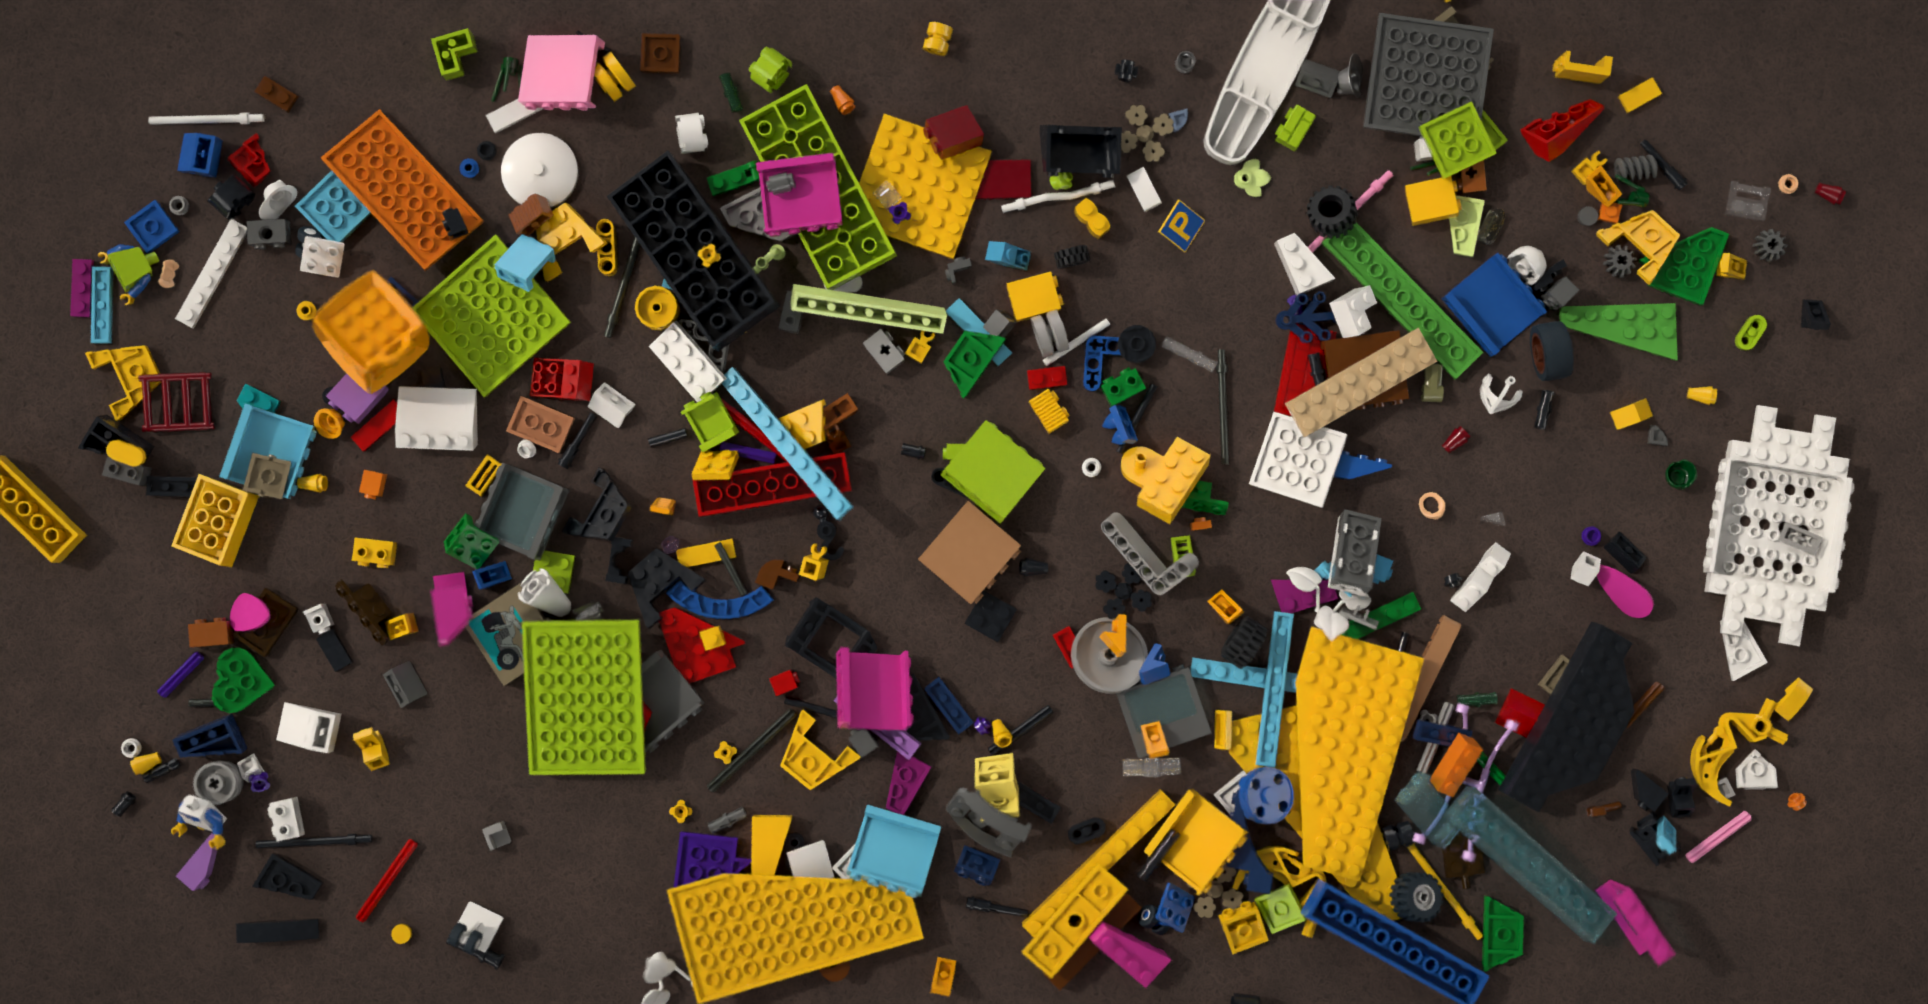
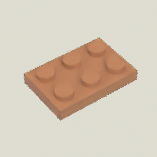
M521 396L506 431L561 453L575 418Z

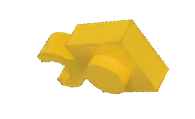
M1600 151L1592 155L1591 161L1585 158L1571 171L1583 185L1586 184V178L1596 167L1602 166L1607 162L1606 158L1601 162L1597 160V155L1601 153Z
M921 330L920 340L914 337L905 355L922 364L931 349V346L927 343L934 339L935 333H932L930 337H925V331Z

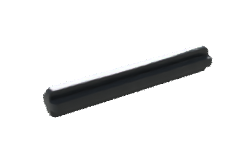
M1046 705L1010 732L1012 734L1011 744L1054 713L1051 707ZM994 743L988 748V751L992 756H995L1007 747L1001 748Z

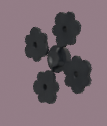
M1129 563L1125 564L1124 571H1122V576L1125 577L1126 583H1119L1116 586L1115 576L1113 574L1110 575L1106 570L1102 571L1095 578L1097 590H1103L1104 593H1107L1109 590L1115 589V595L1118 597L1114 600L1109 599L1107 605L1103 607V612L1108 614L1109 619H1116L1119 614L1123 615L1122 612L1125 611V606L1122 605V600H1126L1130 596L1133 601L1132 607L1137 608L1140 612H1144L1147 607L1152 605L1150 601L1152 598L1151 593L1144 592L1142 589L1138 590L1137 593H1132V588L1129 584L1133 582L1139 583L1141 577Z

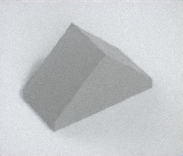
M1785 522L1778 540L1808 554L1816 555L1823 537ZM1791 530L1799 533V536L1794 537L1797 543L1787 539ZM1801 536L1811 537L1809 543L1812 546L1806 545L1805 547L1798 544L1799 541L1805 540Z

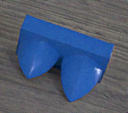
M1118 405L1109 408L1111 413L1104 420L1102 427L1107 429L1117 427L1112 443L1120 445L1137 442L1138 439L1126 408Z

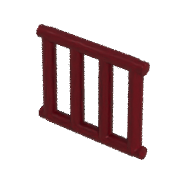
M212 373L139 375V382H142L145 424L142 425V432L215 429L211 416L209 385ZM190 380H201L204 422L192 423ZM170 381H181L184 423H172ZM150 382H162L164 424H153Z

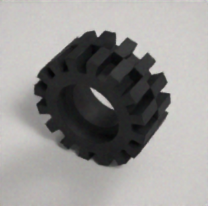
M1087 245L1066 248L1054 253L1057 269L1082 265L1091 260Z

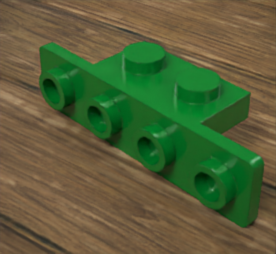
M1199 480L1181 508L1209 512L1215 515H1225L1229 502L1210 499L1212 483Z

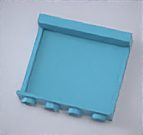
M244 404L219 477L245 484L252 453L265 456L274 455L278 459L292 462L284 493V498L291 499V496H295L298 485H295L297 478H301L304 472V467H302L304 459L307 460L311 449H308L310 441L313 442L316 437L317 431L314 430L315 426Z
M867 805L846 875H849V878L852 880H866L872 886H886V889L892 892H898V890L906 892L905 895L909 897H921L941 826Z

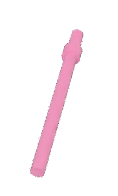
M1389 170L1381 178L1371 183V187L1355 201L1357 210L1375 193H1379L1384 188L1383 185L1393 177ZM1327 235L1325 237L1318 236L1308 246L1309 250L1313 253L1327 238Z

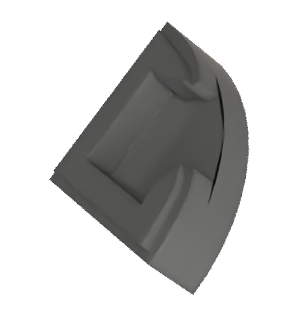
M1649 425L1647 444L1668 446V440L1663 431L1656 425Z

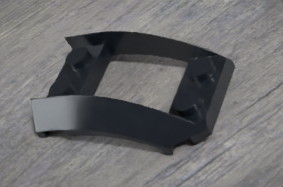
M818 597L808 602L810 603L809 607L790 636L787 635L785 641L786 647L818 666L835 679H837L836 666L807 647L827 616L860 636L850 652L874 654L877 650L870 631Z

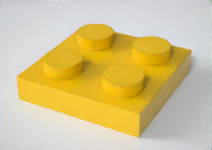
M707 450L703 453L701 451L692 471L693 480L731 479L739 458L738 451Z

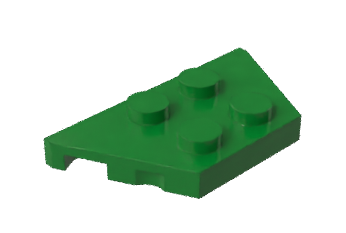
M968 330L963 332L943 361L947 370L951 373L952 380L958 386L962 398H966L1007 338Z
M1485 895L1482 970L1488 971L1496 965L1508 962L1509 959L1523 955L1524 916Z

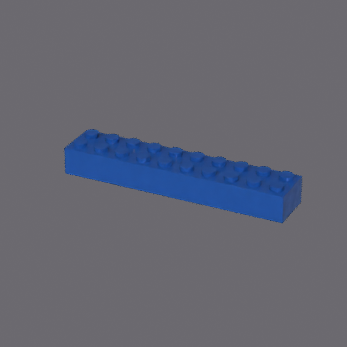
M1318 879L1300 912L1308 919L1459 1004H1475L1489 978V975L1320 879Z

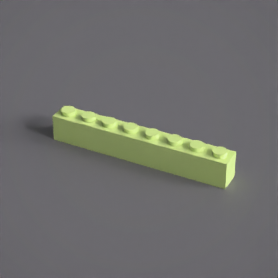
M796 284L793 285L790 301L791 310L942 334L947 318L945 308Z

